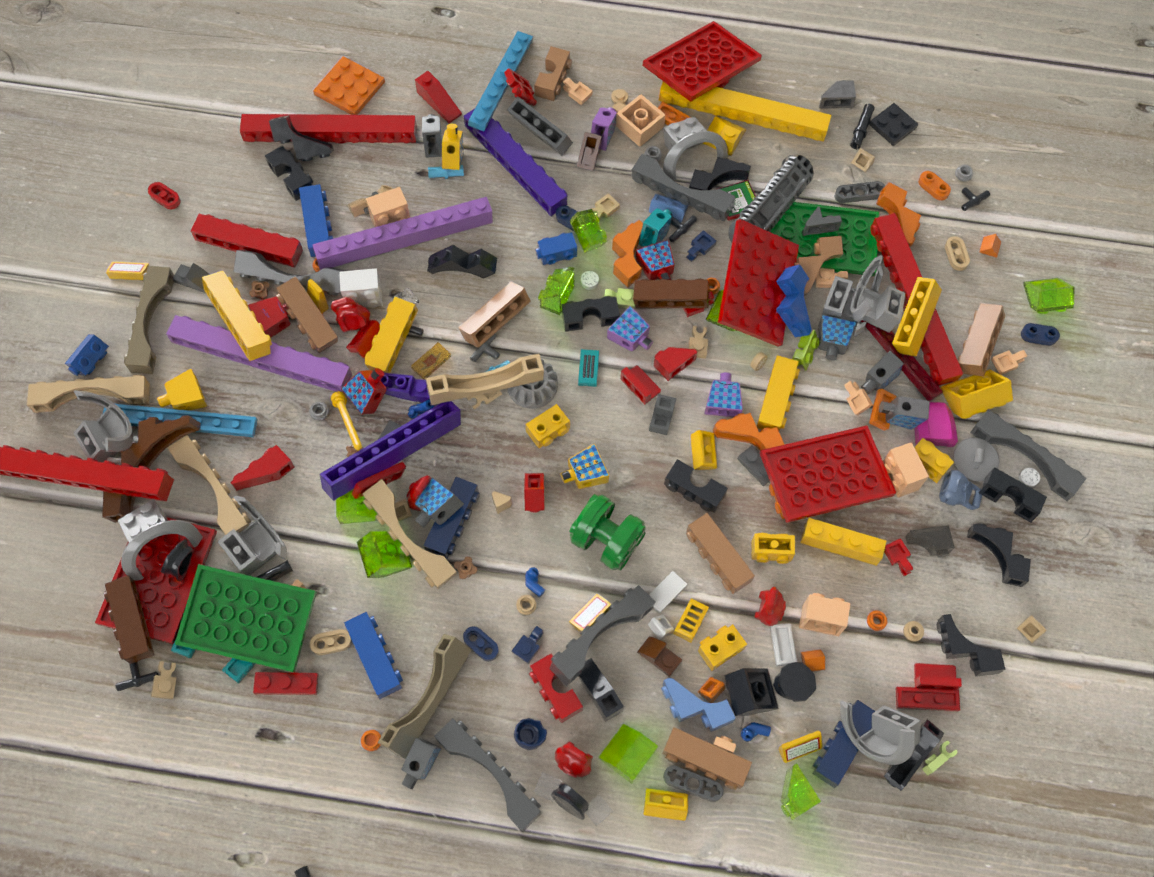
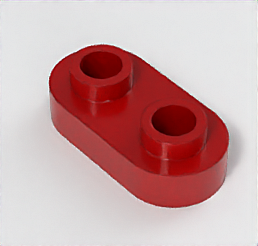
M154 182L149 185L148 194L151 199L166 209L172 210L180 205L179 195L161 182Z

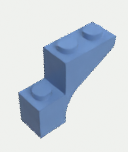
M667 678L663 681L662 693L665 699L669 698L672 705L670 706V711L674 718H678L679 722L702 713L701 719L705 728L709 727L710 732L735 721L736 718L727 699L718 703H707L697 698L673 678Z

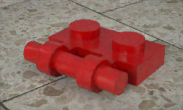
M508 68L504 73L507 78V84L513 88L512 93L516 98L523 99L528 105L535 106L537 100L534 99V91L529 81Z

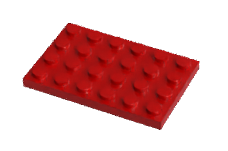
M712 21L643 60L642 66L688 101L692 102L761 61L762 55L721 25Z
M742 219L737 220L718 323L777 347L782 346L786 324L776 309L786 295L776 281L786 268L792 267L796 263L799 245Z
M867 425L764 449L759 453L786 523L893 497L896 494V490Z
M192 524L203 537L196 547L182 535L165 534L150 540L139 551L136 557V567L144 578L135 580L150 639L174 644L198 564L205 565L217 534L215 529ZM185 539L188 546L194 549L188 571L181 582L177 581L176 577L171 574L162 573L161 569L168 554L178 543ZM121 560L112 581L127 576L122 569ZM105 599L95 624L115 629V623L111 621L108 612L111 607Z

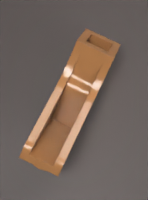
M841 236L819 238L817 243L814 244V252L818 256L799 257L796 261L797 263H794V266L800 264L809 277L804 289V296L810 292L821 265L829 259L840 258L843 255Z

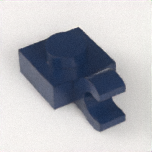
M703 230L692 240L691 245L693 247L688 250L687 253L689 254L686 258L692 262L700 252L705 255L716 245L717 240Z
M536 626L530 637L528 638L523 635L511 652L529 664L540 649V646L536 643L544 634L543 630Z

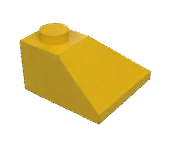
M715 116L707 131L719 134L726 142L728 155L732 156L746 129ZM703 142V144L716 149L714 144Z

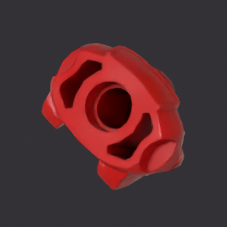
M345 297L332 301L331 309L336 314V321L342 332L357 330L369 323L370 311L363 305L356 303L353 299Z
M426 475L409 486L410 490L406 497L410 509L422 511L415 505V502L432 479L430 476Z
M772 587L770 590L760 592L761 604L759 612L755 613V618L766 626H773L781 621L786 609V601L776 587Z
M568 741L555 751V761L558 767L564 773L574 778H583L589 775L592 771L591 762L593 756L589 753H584L575 747V744Z

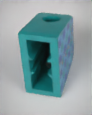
M656 208L643 222L638 245L647 247L662 242L669 231L673 216L670 210L664 209L662 211Z

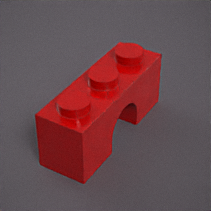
M551 653L530 665L531 672L529 676L533 683H538L542 689L539 693L545 702L549 701L552 706L550 712L554 719L557 720L559 718L560 722L563 723L583 711V705L573 689L566 693H558L552 688L553 681L558 677L549 669L552 663L551 658L553 657Z

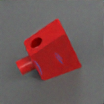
M277 297L248 305L250 311L254 312L257 323L262 324L265 335H269L270 338L291 324L287 316V306L285 304L281 305Z

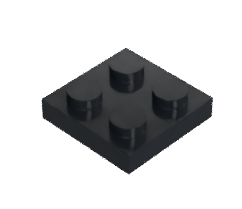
M895 103L870 120L869 123L892 146H895L918 127V123Z

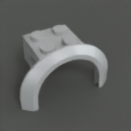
M690 117L663 127L665 146L669 149L664 160L663 171L672 180H676V164L679 157L689 147L709 142L716 146L717 157L728 159L727 145L724 139L715 132L707 131L696 117Z
M880 255L874 258L859 280L852 297L850 310L855 321L863 320L890 332L901 320L905 293L891 286H888L882 294L866 288L870 277L881 264L882 256Z
M881 265L877 268L871 290L877 293L884 274ZM835 276L822 315L857 322L853 319L850 310L855 288H852L853 281ZM857 322L854 337L864 332L866 322Z
M75 390L74 393L78 400L94 402L107 409L97 421L84 420L74 431V435L86 457L104 462L108 457H114L118 452L129 449L133 443L134 436L131 423L126 414L115 403L103 396L87 391Z
M234 496L237 503L255 520L240 533L233 529L218 541L236 567L243 574L250 576L276 554L286 560L287 547L276 531L244 497Z
M155 500L149 501L118 520L129 542L123 551L121 566L125 574L129 575L133 580L144 578L136 567V557L141 548L150 540L165 534H179L186 537L196 547L203 538L198 529L189 522L181 520L168 521L165 513Z
M840 701L842 725L849 739L860 752L877 762L887 765L901 764L912 756L915 746L920 743L921 720L887 706H882L872 714V729L859 737L853 724L852 705Z

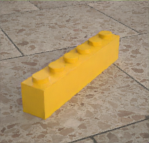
M224 271L202 277L205 293L248 360L252 361L271 354L270 346L272 341L270 336L265 335L262 324L257 323L254 312L249 311L246 300H242L238 288L233 286L232 279L227 277Z

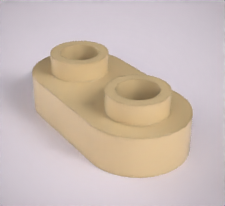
M950 237L945 244L950 265L957 271H963L970 263L965 243L959 237Z
M338 629L313 636L310 641V648L316 655H327L347 650L352 644V639L348 631ZM341 638L345 639L343 644L338 643ZM320 643H325L323 648H318Z

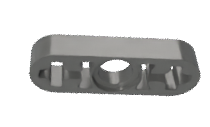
M880 181L840 185L837 187L834 197L839 203L876 200L885 184ZM861 189L865 192V194L858 195L856 193V190Z
M678 766L667 767L663 774V779L667 785L707 801L716 802L723 796V787L720 783ZM674 770L676 771V776L681 778L683 774H686L683 786L679 785L681 782L679 779H675L673 782L670 781V776L667 773H672ZM696 778L699 781L698 789L691 790L687 785L688 779ZM703 781L707 783L706 788L717 787L716 791L719 792V795L715 794L714 797H711L710 792L704 790L703 794L699 793L703 787Z

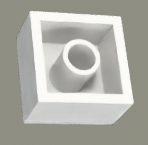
M377 268L339 272L342 298H351L359 305L369 308L383 306L382 286Z

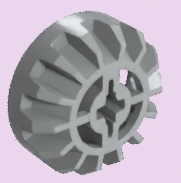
M541 359L544 368V378L542 381L507 388L511 399L519 406L529 409L540 408L550 403L555 397L558 388L557 373L554 372L551 364H546Z

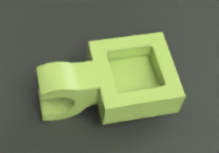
M618 288L616 293L611 289H605L604 297H616L618 308L628 309L631 306L634 309L635 307L633 301L634 290Z
M949 741L940 745L939 755L932 754L924 761L927 765L922 770L927 776L936 771L949 758L957 754V750L951 753L946 751V746L950 743Z

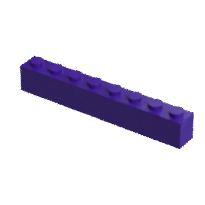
M475 108L464 115L465 127L551 217L556 214L557 208L567 206V192L556 184L554 178L546 174L541 165L538 166L535 163L533 157L524 151L520 143H516L513 140L511 134L506 132L497 120L495 121L491 118L485 131L468 126V121Z
M452 401L438 404L320 473L322 489L333 501L353 490L357 482L393 466L460 426L461 410Z

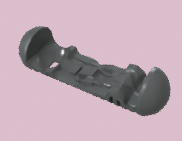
M802 155L787 156L782 161V166L773 173L774 176L767 183L765 190L760 192L749 205L745 206L737 220L742 219L770 232L812 181L814 171L811 162ZM737 220L733 221L729 226L728 236L731 243Z

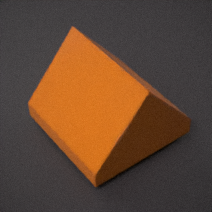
M997 234L983 237L979 253L997 258L1001 245Z
M821 649L800 652L802 663L812 672L825 670V655Z
M710 677L698 693L709 703H714L725 690V684Z

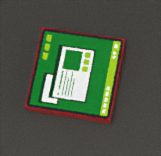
M749 180L718 188L735 196V206L727 217L728 221L739 218V214L745 206L749 205L756 197Z

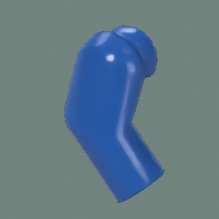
M752 722L742 729L741 737L746 742L751 741L758 734L769 737L771 726Z

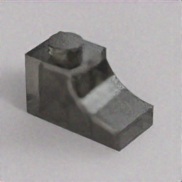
M949 525L910 530L905 536L907 544L922 546L929 552L930 556L937 555L938 558L949 556V553L955 548Z

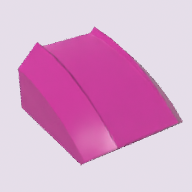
M929 402L928 420L914 428L915 446L924 438L935 446L954 447L958 442L952 411L944 402Z

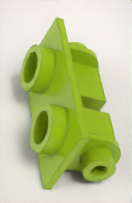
M813 330L812 334L801 337L798 348H803V350L796 349L792 360L799 361L797 366L803 365L805 371H807L809 364L812 363L813 353L819 346V338L815 330Z

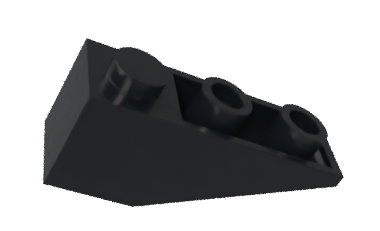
M592 658L586 660L584 669L578 677L606 722L623 712L624 706Z

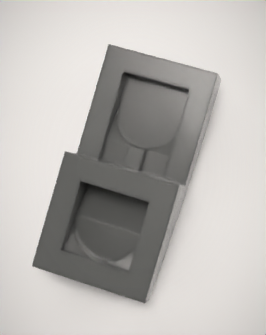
M658 394L649 426L650 432L663 435L668 434L676 398Z

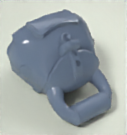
M951 470L944 477L939 498L941 502L948 505H962L967 509L975 510L980 507L982 495L979 494L980 488L972 484L971 481L969 482L963 473L959 470ZM972 490H975L974 498L971 505L969 503V499L971 497Z

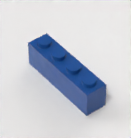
M320 184L299 188L307 245L311 257H316L312 244L333 239V235L330 236L329 231H332L331 221H327V216H330L328 205L325 206V202L328 201L326 191H322Z
M364 612L344 622L378 698L382 699L402 689L400 684L403 681L399 670L394 671L391 665L395 661L390 651L386 653L383 646L387 644L382 634L378 635L375 630L378 625L374 616L369 617L368 613Z

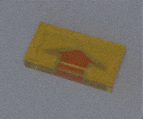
M437 342L415 361L411 368L425 380L451 357V353Z

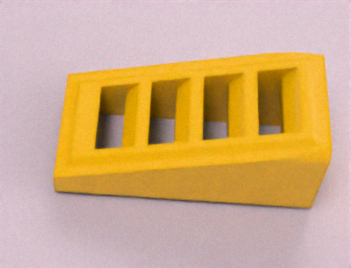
M312 279L308 280L307 293L321 314L329 309L324 292Z
M691 598L673 634L692 643L709 607ZM693 605L703 610L702 613L691 609V606ZM688 612L698 616L699 619L697 620L687 615ZM687 619V620H689V621L695 623L696 625L693 626V625H691V624L685 622L684 620ZM683 625V626H685V627H687V628L693 630L692 633H690V632L686 631L685 629L681 628V626Z

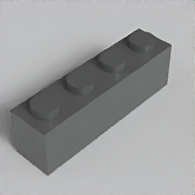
M517 97L507 109L515 120L561 156L573 144L568 135L521 98Z

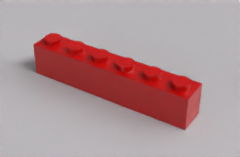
M199 213L191 228L195 241L235 252L236 250H247L261 253L268 261L293 268L296 267L303 252L300 241L294 237L288 238L278 233H269L261 228L255 229L242 223H233L228 219H218L210 214L204 215Z

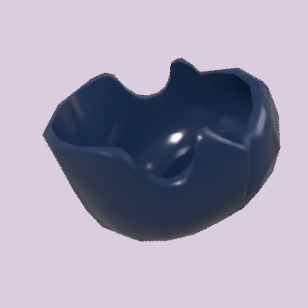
M531 718L522 719L515 726L514 739L519 747L525 750H535L546 740L547 729H544L539 720Z

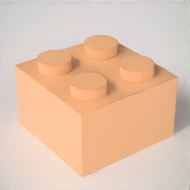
M642 94L616 113V127L639 147L663 129L665 123V114Z
M400 187L366 198L374 227L410 218L408 204Z
M912 442L891 449L883 460L898 498L918 491L929 477Z
M819 593L809 594L802 605L799 628L839 637L848 624L850 603L845 602L842 598L835 597L830 599L825 598L823 594Z

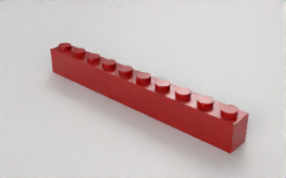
M241 115L240 134L245 142H274L269 120L290 115L291 122L299 133L325 142L416 143L417 123L415 115Z
M893 213L875 218L870 231L872 236H875L878 251L883 255L884 265L886 268L888 267L891 282L895 284L897 290L905 293L903 311H905L918 277H922L898 218ZM935 308L920 348L924 354V362L929 366L931 378L938 386L958 381L963 372Z
M8 445L0 447V475L165 502L168 500L175 480L168 475L166 470L159 468L154 471L145 466L135 468L126 463L116 465L114 462L107 460L99 462L93 458L83 460L74 455L65 457L55 452L53 455L41 450L32 452L23 447H20L19 450Z

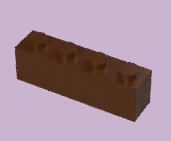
M701 278L695 280H635L633 294L635 308H709V282Z
M128 575L105 583L106 591H104V597L111 607L108 612L111 621L115 623L116 628L113 629L116 640H119L120 648H118L120 658L132 664L154 656L135 580Z

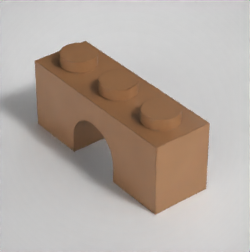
M550 47L545 59V67L547 71L552 73H539L534 85L536 97L554 101L556 95L560 94L561 83L566 79V71L570 69L572 64L570 51Z

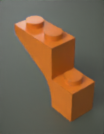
M889 182L881 190L876 204L885 209L888 214H896L909 247H911L915 241L914 234L921 224L919 223L921 215L904 207L907 199H905L907 191Z
M640 220L631 223L624 232L615 235L612 243V250L620 256L614 262L613 274L627 288L635 280L641 278L642 268L634 259L643 226Z
M740 413L729 420L721 419L716 422L713 428V433L717 438L750 443L760 451L785 445L777 427L772 429L770 427L764 428L759 432L751 413Z

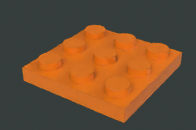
M342 56L313 92L315 96L350 115H358L385 83V79Z

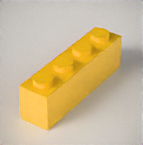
M918 277L892 342L900 354L917 357L942 291L935 279Z
M394 297L393 301L388 304L387 315L380 322L378 335L374 336L372 340L373 346L370 352L368 351L365 355L364 361L368 369L374 370L379 368L384 373H391L417 315L418 308L415 304Z
M776 356L757 422V429L762 430L768 427L771 429L777 427L778 431H780V428L784 429L787 421L784 414L789 412L791 401H788L789 395L793 396L796 385H793V380H797L800 369L797 368L799 361Z
M808 518L804 525L800 543L877 566L883 558L886 540Z

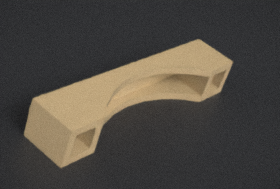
M538 353L520 357L512 363L484 373L472 375L443 374L426 378L427 390L431 405L542 381L544 378V368Z
M133 375L132 377L115 376L106 379L97 377L93 380H58L52 383L37 382L28 386L27 406L34 413L52 412L61 405L76 399L75 390L115 397L128 405L149 404L150 383L142 375Z
M186 435L167 447L183 470L200 475L212 485L218 502L217 523L225 535L233 529L240 533L249 526L250 519L245 512L240 513L238 509L241 506L234 498L231 499L228 494L231 491L225 482L223 484L219 482L218 479L221 476L215 468L210 469L208 465L211 462L205 453L200 454L198 450L201 447L195 439L191 441L189 436Z
M382 479L363 493L365 498L363 503L369 510L374 509L377 513L375 518L382 526L386 524L390 529L387 533L394 541L399 540L402 544L400 546L402 552L406 556L411 555L415 560L412 564L419 572L423 570L427 575L424 579L431 587L435 586L439 589L457 574L444 556L423 550L406 536L397 520L395 496Z

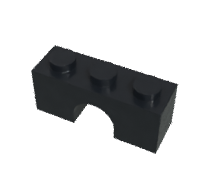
M282 145L265 155L268 166L277 177L286 173L290 174L283 179L286 189L295 201L301 199L299 188L312 186L313 180L309 174L303 172L304 169L300 162H295L292 152L290 150L287 151Z
M605 296L601 299H585L579 302L568 301L562 304L565 332L582 330L583 319L589 315L596 316L600 320L601 327L611 326L620 317L617 298Z
M677 459L665 477L664 485L670 491L682 494L687 501L696 502L703 510L715 513L728 488L713 479H710L704 487L694 486L690 481L694 468Z
M995 467L985 477L979 494L995 503L1002 496L1010 497L1016 506L1014 514L1030 523L1041 513L1047 496Z

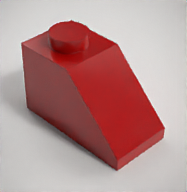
M668 347L664 351L660 350L655 355L654 367L667 381H670L696 360L698 352L695 349Z
M525 473V511L533 513L545 511L544 473Z

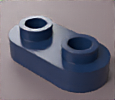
M569 206L557 208L556 220L560 224L576 233H583L587 230L588 219L586 216Z
M1028 323L1021 330V337L1029 343L1051 346L1059 340L1060 333L1053 326Z
M471 626L464 631V643L482 660L490 662L497 658L499 654L497 643L480 628ZM475 635L478 638L476 641H471L470 637ZM488 648L493 650L489 655L485 653V650Z

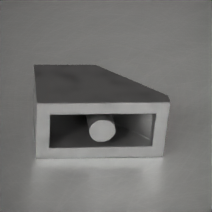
M854 80L836 81L821 96L819 109L853 108L856 100Z

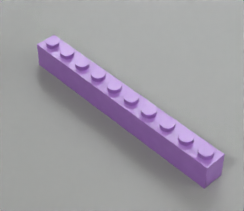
M487 197L312 245L320 270L327 267L333 268L493 223L492 209Z
M175 315L166 333L171 343L335 392H343L341 388L352 376L350 367L343 362H332L326 357H315L309 352H298L292 347L287 346L285 348L275 342H272L270 346L271 354L249 361L230 331L221 326H211L204 321H194L187 316L180 317Z

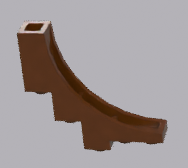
M188 415L181 416L175 420H165L164 422L157 417H149L147 420L139 421L138 443H132L129 449L121 452V463L129 464L135 468L139 466L149 468L155 459L172 443L187 434L201 430V423ZM103 492L102 518L114 523L118 522L119 519L133 511L135 497Z

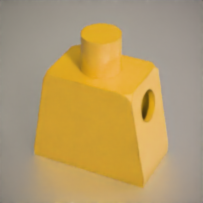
M192 369L167 381L164 384L167 394L157 397L161 408L172 405L174 409L190 411L207 407L198 379Z

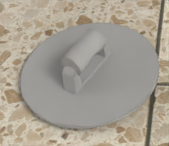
M968 438L961 441L955 448L954 464L957 470L963 473L969 480L984 481L985 477L994 467L999 468L997 451L989 442L983 439Z

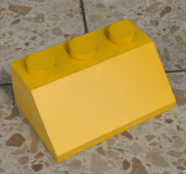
M991 369L986 370L984 376L972 375L940 387L952 412L962 419L971 418L972 415L984 413L988 409L1001 407L1013 401L1011 380Z

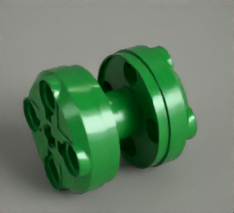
M594 494L570 527L571 543L578 548L587 550L597 539L606 545L600 561L611 570L619 569L621 571L646 534L645 523L637 516L630 514L620 526L610 520L615 503L604 495Z

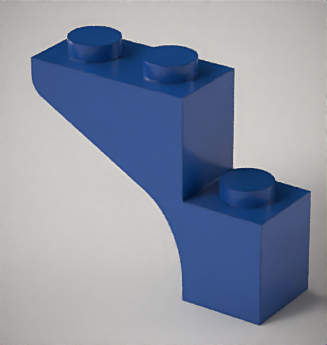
M800 264L786 268L776 281L786 295L776 311L795 338L807 336L812 330L804 299V289L809 277Z

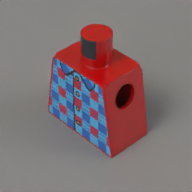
M668 240L636 250L635 260L649 280H671L670 275L674 273L675 264Z
M375 368L373 371H359L341 388L361 415L375 413L386 392V387L381 382L384 372L379 368Z

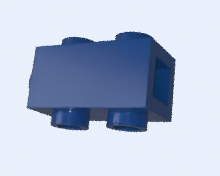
M572 232L562 233L555 237H546L539 240L538 248L535 249L537 259H541L543 265H552L558 261L571 260L577 257V244Z
M88 334L65 364L69 367L68 370L76 376L89 375L95 369V363L105 357L109 346L96 335Z

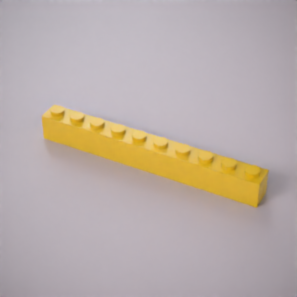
M662 82L659 93V101L666 104L706 112L731 120H738L780 132L811 138L816 141L824 142L831 119L830 114L720 87H715L692 102L688 101L665 82Z

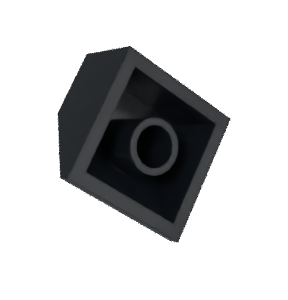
M742 668L724 675L731 699V707L735 716H749L779 709L768 668Z

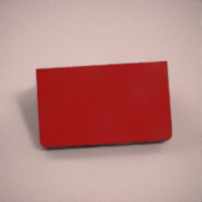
M370 320L366 326L358 331L346 348L352 353H358L365 359L366 353L370 352L373 346L372 340L374 336L378 335L380 323L377 320Z
M638 365L631 370L625 367L621 371L620 379L644 405L661 393V389Z
M914 664L915 687L959 689L962 687L961 678H956V666Z

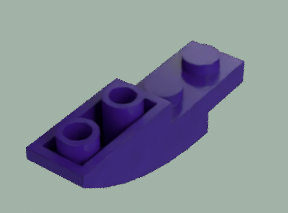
M384 373L381 382L386 387V395L419 403L430 400L426 380L415 379L412 375Z

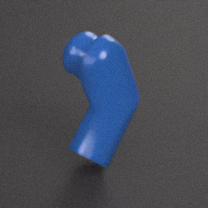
M430 400L412 405L408 409V416L414 419L418 415L432 409L434 405H431Z
M531 567L525 574V585L540 598L546 590L538 584V569Z

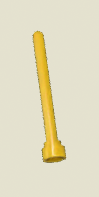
M341 391L334 392L330 397L332 405L339 409L355 450L359 451L362 449V444L345 406L347 398Z

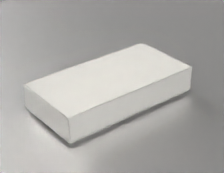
M674 571L649 594L656 601L653 608L659 614L687 587V583Z
M791 623L770 626L776 667L797 662Z

